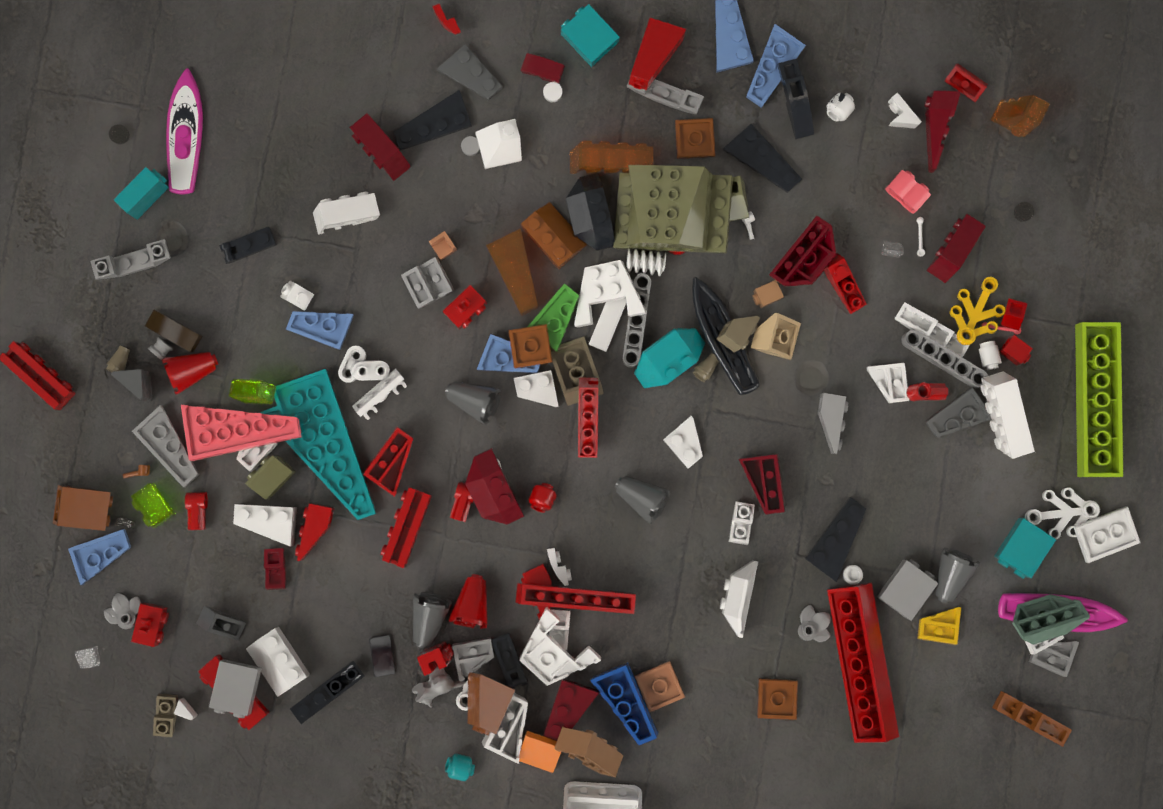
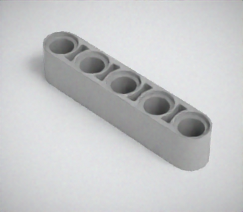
M640 273L635 277L633 285L639 296L644 299L645 304L643 306L647 310L651 279L647 274ZM643 278L647 281L648 285L641 288L637 285V280ZM647 314L637 315L642 319L640 325H634L631 321L632 317L628 316L622 358L624 365L627 367H635L640 360ZM630 335H637L639 342L631 344L629 342ZM633 353L636 355V362H627V354Z
M910 330L902 336V344L907 349L972 388H979L983 385L982 380L980 384L974 381L975 374L980 375L981 378L988 376L984 370L917 330ZM909 334L915 336V344H911L908 341ZM926 344L932 347L931 354L925 352L924 347ZM942 354L948 356L949 361L947 364L941 361ZM959 364H962L965 367V372L963 374L959 373L957 370Z

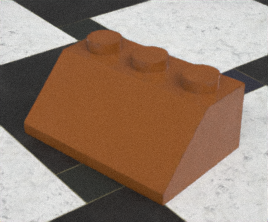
M550 202L533 212L521 223L522 229L558 269H561L587 246L585 242L574 236L572 226Z

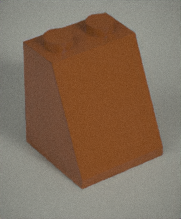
M58 485L53 524L64 527L105 531V528L109 527L110 515L107 514L108 507L111 508L113 503V496H110L111 492Z
M469 672L468 724L473 726L472 730L488 736L490 733L497 734L515 690L484 675Z

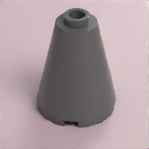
M461 382L449 384L445 391L449 401L485 425L490 422L488 420L489 416L495 415L501 396L497 395L501 390L497 388Z
M628 476L620 477L615 485V488H617L616 493L650 524H652V519L655 521L666 505V502H664L665 497L669 498L670 491L666 488Z
M943 548L935 595L938 596L939 601L948 604L949 602H954L979 567L980 562L974 563V558L954 549L951 553L947 552L948 548Z
M420 592V595L417 596V593H414L413 642L416 643L417 647L427 648V646L432 645L451 608V601L448 598L444 601L441 599V595Z

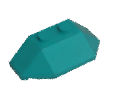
M674 328L643 351L634 375L643 388L667 385L698 362L705 342L696 328Z

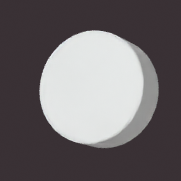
M555 82L546 84L543 89L545 99L549 102L559 101L562 97L561 86Z
M849 565L843 571V578L849 584H858L863 578V572L860 567Z

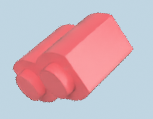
M901 170L885 188L894 199L899 201L912 214L917 212L931 196L926 185L917 183L915 176L911 172Z

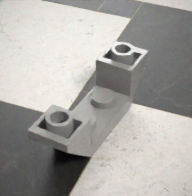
M163 239L146 244L147 248L114 258L105 256L92 260L91 265L95 279L122 277L162 264L171 258L166 240Z

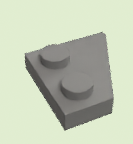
M491 637L452 645L459 682L463 681L469 672H475L484 663L494 658Z
M1056 642L1037 654H1031L1029 662L1060 676L1067 677L1079 642Z

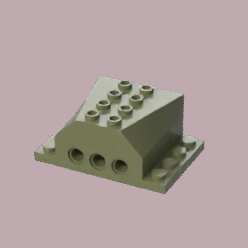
M628 165L629 173H620L613 248L727 253L733 184L732 175H712L705 166Z

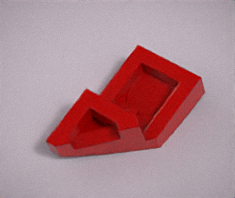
M440 4L432 6L437 19L446 30L455 35L461 33L454 17L447 20Z

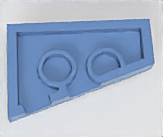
M293 311L286 330L341 350L354 314Z
M490 334L477 370L537 373L540 365L515 369L510 341Z
M125 529L68 549L80 585L85 584L131 548Z

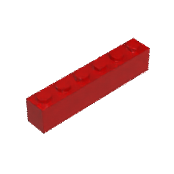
M517 583L516 603L628 614H634L636 594Z

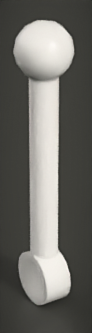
M918 217L916 220L919 227V250L917 255L921 257L925 254L922 236L924 219Z

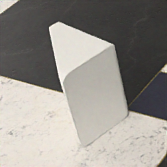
M185 698L179 699L174 714L189 720L195 719L198 715Z

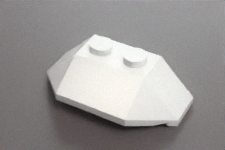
M754 560L732 573L729 579L725 580L724 590H727L725 598L722 597L720 603L723 615L740 638H743L758 561Z

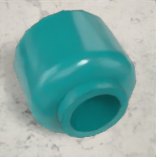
M453 754L451 757H448L445 764V772H447L448 777L455 780L466 781L469 776H473L475 771V765L472 764L471 757L461 754Z

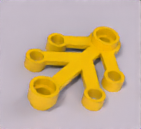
M987 277L982 282L981 288L983 291L975 309L969 297L970 292L967 289H961L957 294L958 300L963 302L969 317V322L966 325L961 315L962 308L955 305L950 310V315L955 318L959 328L956 335L957 340L962 345H970L975 341L976 336L985 333L993 334L998 329V325L994 321L988 322L986 326L975 328L976 323L979 321L1004 315L1005 307L1000 304L996 305L993 309L982 312L989 295L995 292L998 287V282L993 277ZM986 284H990L992 289H987ZM960 293H965L967 297L962 298ZM997 308L1002 310L1001 314L996 312ZM953 309H957L959 314H954ZM988 325H993L995 330H990ZM963 334H968L969 339H965Z

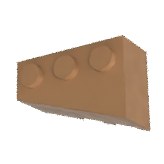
M562 727L554 748L558 752L569 753L568 757L572 759L577 757L583 761L582 764L586 767L611 777H616L623 755L617 751V747L607 744V740L597 737V733L591 730L583 732Z

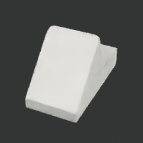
M898 93L891 97L888 101L889 107L895 114L898 113L899 116L889 126L915 129L921 123V120Z

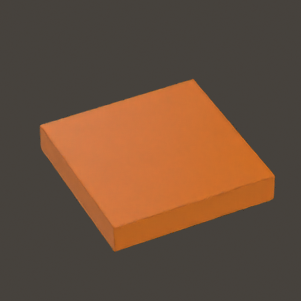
M527 731L520 749L519 761L553 773L561 752L554 749L557 741Z

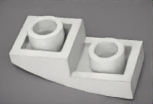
M735 502L729 542L749 544L755 505Z
M555 548L547 549L550 563L557 577L565 586L569 585L568 581L572 580L570 569H566V565L558 566L557 563H561L559 551L555 552Z

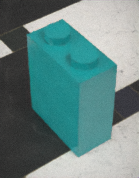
M588 4L585 8L583 6L579 8L572 20L568 19L562 24L561 35L593 67L619 43L620 37Z
M145 167L116 196L114 201L127 214L138 220L169 188L165 184L167 180L155 169L151 171Z
M1018 518L994 557L999 559L998 563L1003 567L1014 569V574L1022 579L1025 577L1032 578L1056 539L1026 519Z

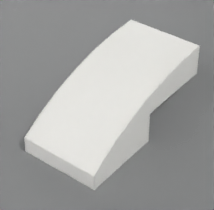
M551 609L560 618V621L549 631V635L567 651L570 611Z

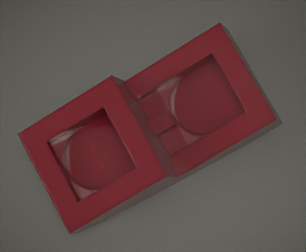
M526 53L520 71L524 74L537 76L542 80L559 84L565 66L553 60Z
M284 548L264 549L265 589H286Z

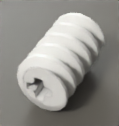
M628 248L626 262L628 273L634 268L635 273L638 274L641 268L645 274L649 269L651 275L657 270L658 276H661L665 269L666 253H664L662 258L660 252H657L654 257L653 252L649 251L646 256L645 250H642L640 255H638L637 249H634L631 254Z

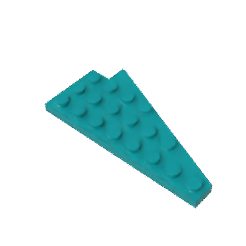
M327 369L272 387L277 406L260 413L299 418L302 437L287 440V444L357 520L377 514Z

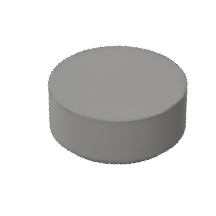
M468 136L463 139L461 148L465 155L475 156L479 153L480 148L477 138Z

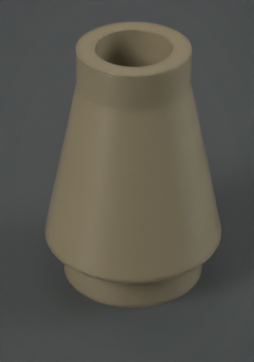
M119 346L118 350L107 362L106 370L110 372L124 371L130 350Z
M711 353L705 360L694 367L693 374L702 382L710 379L719 362L716 356Z

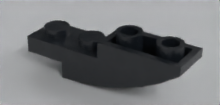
M793 59L778 63L777 66L787 100L786 106L795 140L814 135L804 77L800 73L798 61Z
M352 661L291 707L290 710L299 723L303 724L365 675L356 663Z

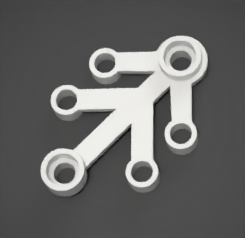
M1063 488L1061 496L1064 499H1071L1079 506L1078 508H1071L1058 498L1054 491L1045 490L1042 493V498L1045 501L1052 502L1061 510L1040 512L1039 510L1031 509L1026 512L1025 519L1037 525L1045 519L1061 518L1056 526L1050 528L1047 534L1052 536L1051 532L1055 530L1057 535L1053 538L1058 539L1061 536L1062 530L1073 516L1080 515L1074 526L1086 522L1088 519H1094L1100 513L1099 505L1092 500L1084 501L1074 493L1072 488ZM1066 490L1070 491L1069 497L1065 495ZM1047 492H1050L1052 495L1050 499L1046 498ZM1089 506L1092 508L1090 514L1087 512V507ZM1032 513L1035 515L1033 521L1030 520V514ZM1069 526L1066 530L1067 535L1077 537L1076 533L1074 535L1070 533V530L1074 527Z

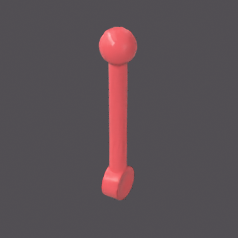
M983 322L982 326H986L988 322ZM988 325V328L995 329L993 325ZM998 326V330L1013 332L1015 335L1021 333V328L1018 331L1011 328Z

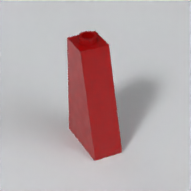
M650 18L628 85H632L636 89L647 90L683 42L686 29Z

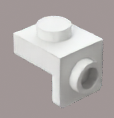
M292 281L286 283L281 290V298L304 311L314 296L313 293Z

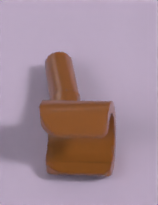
M139 465L138 471L125 473L123 478L148 476L150 474V466Z

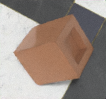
M445 231L429 241L440 260L457 251Z

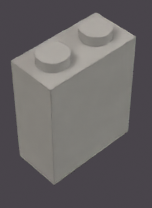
M912 559L909 561L902 560L876 596L910 621H912L938 585L934 580L935 576L928 571L922 572L918 569L920 565Z
M226 659L221 660L209 708H213L214 712L221 714L231 712L234 717L245 718V716L250 715L262 668Z

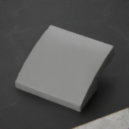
M434 257L401 275L418 309L455 291L438 257Z

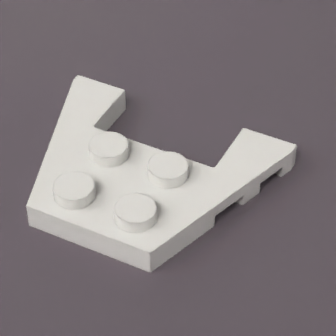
M618 260L585 267L575 317V327L593 325L591 305L626 298L628 316L647 314V310L643 306L638 292H636L623 261Z
M548 607L545 608L519 659L547 686L569 676V674L577 670L585 669L586 666L592 663L596 664L601 661V656L590 646L584 649L576 658H573L547 634L560 621V618Z

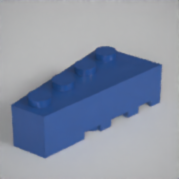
M628 662L591 678L590 681L597 687L602 697L608 702L613 712L620 718L638 745L657 738L658 731Z

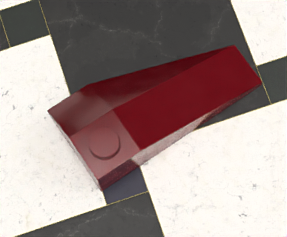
M933 91L930 96L926 97L924 107H927L925 120L929 173H933L937 169L944 148V144L941 141L945 140L950 128L947 123L954 117L961 93L959 91Z

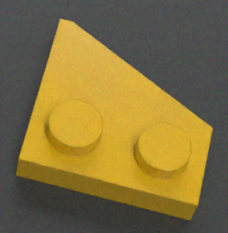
M961 607L920 619L917 639L957 645Z

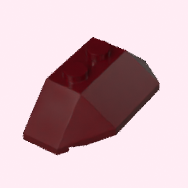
M816 216L769 276L783 286L813 285L837 255L832 225Z
M492 448L474 456L465 485L481 517L506 525L524 517Z

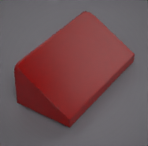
M956 63L944 80L974 102L978 100L988 85L958 63Z

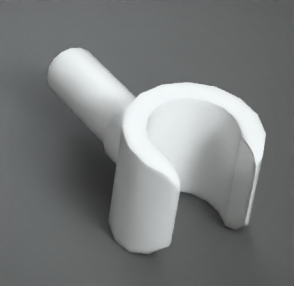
M749 212L750 218L742 219V221L746 225L749 239L751 240L754 239L750 223L755 221V217L752 212Z

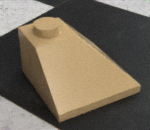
M774 313L755 331L751 348L791 360L801 323L779 313Z

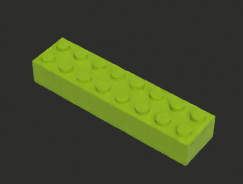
M1082 322L1075 325L1077 477H1123L1121 322Z

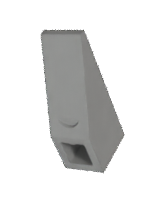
M822 393L820 395L818 415L831 454H837V451H840L842 446L840 432H843L845 428L843 414L847 412L848 402L846 401V396Z

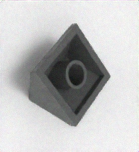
M138 369L113 371L111 373L137 398L151 402L153 399L151 372Z

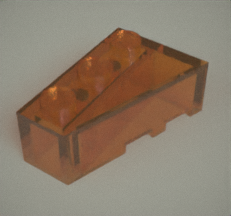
M1034 95L1020 97L1018 101H1015L1014 98H1011L1009 102L1000 100L991 121L1011 130V133L1017 137H1025L1041 124L1050 103Z

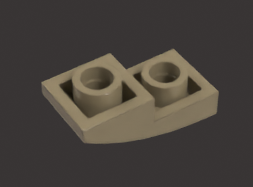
M160 693L157 695L153 736L173 737L176 723L174 712L178 703V695Z

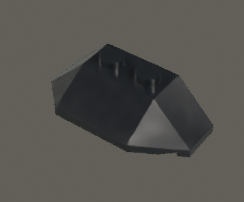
M595 173L579 177L566 197L574 236L593 247L596 251L612 248L615 242L613 227L599 174Z

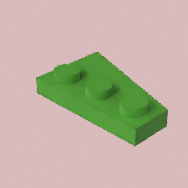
M565 283L528 326L547 324L550 347L556 352L559 349L579 299V295Z

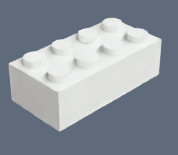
M1005 372L981 378L983 384L981 385V391L987 399L985 407L991 415L990 426L996 435L994 439L996 448L1012 459L1035 452L1017 379Z

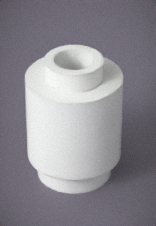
M995 341L979 344L982 367H987V370L999 368L998 364L1002 362L998 345L995 344Z

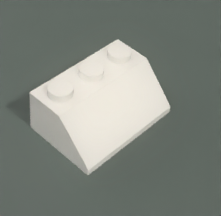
M279 627L274 628L246 648L256 665L262 668V674L277 697L310 675Z

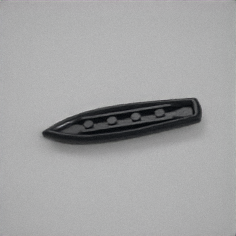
M694 277L692 283L693 303L704 336L738 394H749L759 387V382L746 348L733 352L717 340L725 324L733 319L715 292L700 279Z

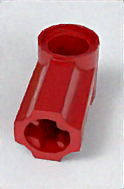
M923 382L910 385L907 388L906 394L911 401L946 400L948 388L945 383Z
M459 481L450 518L466 522L471 503L474 501L465 483Z
M187 492L185 495V507L188 510V530H206L207 492Z

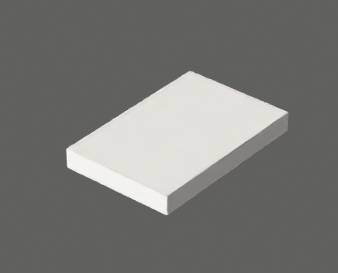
M1126 506L1073 526L1086 563L1140 543L1129 508Z

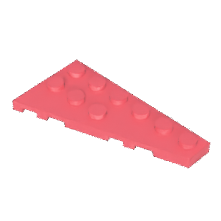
M181 405L190 461L302 437L299 418Z

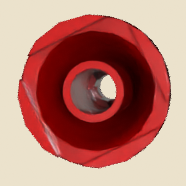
M210 352L162 359L163 364L167 362V365H164L173 389L177 388L174 390L175 395L180 394L215 371V366L219 365L215 354L211 355Z
M472 574L471 577H467L449 617V622L469 628H474L476 625H480V629L487 628L486 580L483 579V576Z

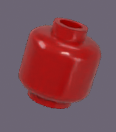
M542 483V485H535L529 497L532 509L541 513L552 509L557 497L553 486Z

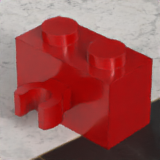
M469 285L443 310V313L459 330L462 327L465 329L472 323L471 318L476 314L479 316L485 311L487 302Z
M141 603L131 642L151 647L162 643L164 638V632H162L163 625L167 623L169 617L167 607Z

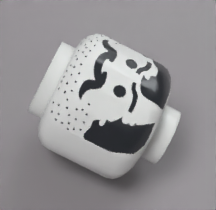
M848 93L835 94L826 105L827 115L836 122L845 121L855 109L853 97Z

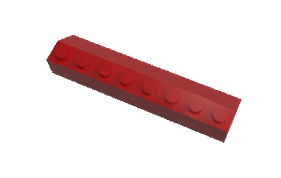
M872 583L828 589L829 604L854 743L888 742L900 736Z

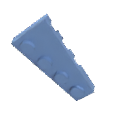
M715 0L716 73L753 63L737 0Z
M774 24L746 98L762 108L781 81L777 64L797 59L806 45Z

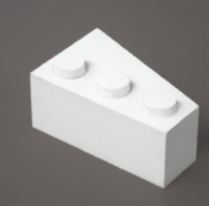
M361 192L355 197L344 195L339 197V200L332 201L330 198L321 200L315 208L313 216L319 235L324 233V229L335 227V230L342 229L341 226L350 224L354 226L376 220L380 213L375 193Z
M235 504L233 524L285 545L294 546L297 507Z
M516 693L513 694L497 734L490 733L489 736L485 735L482 741L484 748L518 764L528 702L524 697Z

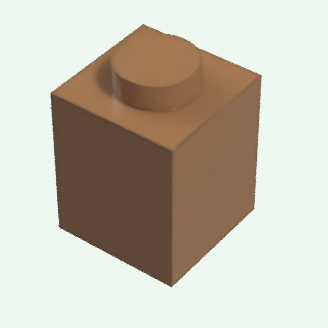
M776 280L756 288L753 291L754 295H752L755 304L759 305L760 308L784 298Z

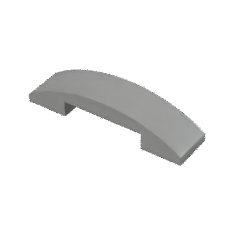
M656 79L647 90L636 89L632 85L627 84V88L653 101L696 115L704 99V96L687 89L686 91Z

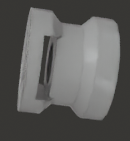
M160 337L157 338V342L148 348L161 360L166 358V354L170 350H173Z

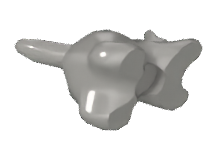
M436 667L429 674V680L415 685L412 688V692L417 694L416 702L423 703L432 708V700L435 697L448 693L452 688L463 687L466 681H453L444 668L439 670Z

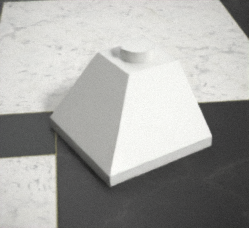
M515 119L498 122L476 132L485 169L522 161L520 135Z

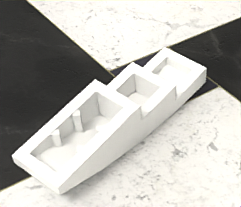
M905 302L895 317V320L908 329L923 333L962 358L970 346L959 343L954 331Z

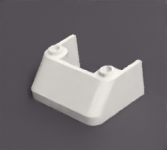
M573 781L567 783L564 787L563 809H642V791L635 785Z

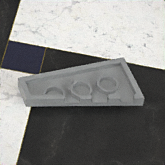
M162 405L157 407L132 430L136 437L184 488L199 475L194 463L189 460L188 452Z

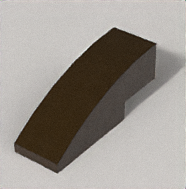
M153 310L145 324V327L194 353L203 337L156 310Z

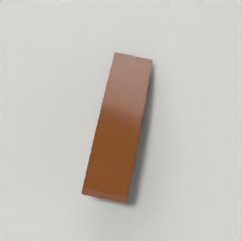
M1002 691L992 707L1062 747L1072 731Z

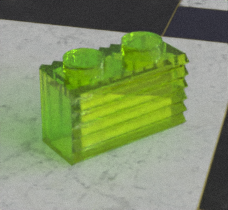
M233 379L229 397L243 403L272 404L276 386L263 380Z
M148 483L131 495L133 507L137 511L140 510L144 515L142 519L148 527L157 528L175 515L154 483Z

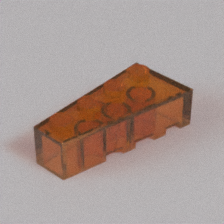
M580 141L570 151V174H577L578 170H585L586 174H593L604 170L605 173H617L619 170H622V173H629L628 165H653V147L647 146L645 143L629 146V143L626 142L610 145V142L606 141L599 142V144H592V141Z
M520 228L486 245L520 315L523 316L537 309L538 304Z

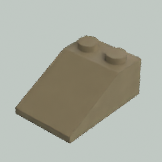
M585 337L560 344L557 352L551 348L553 365L567 406L578 403L579 378H598V396L604 394Z

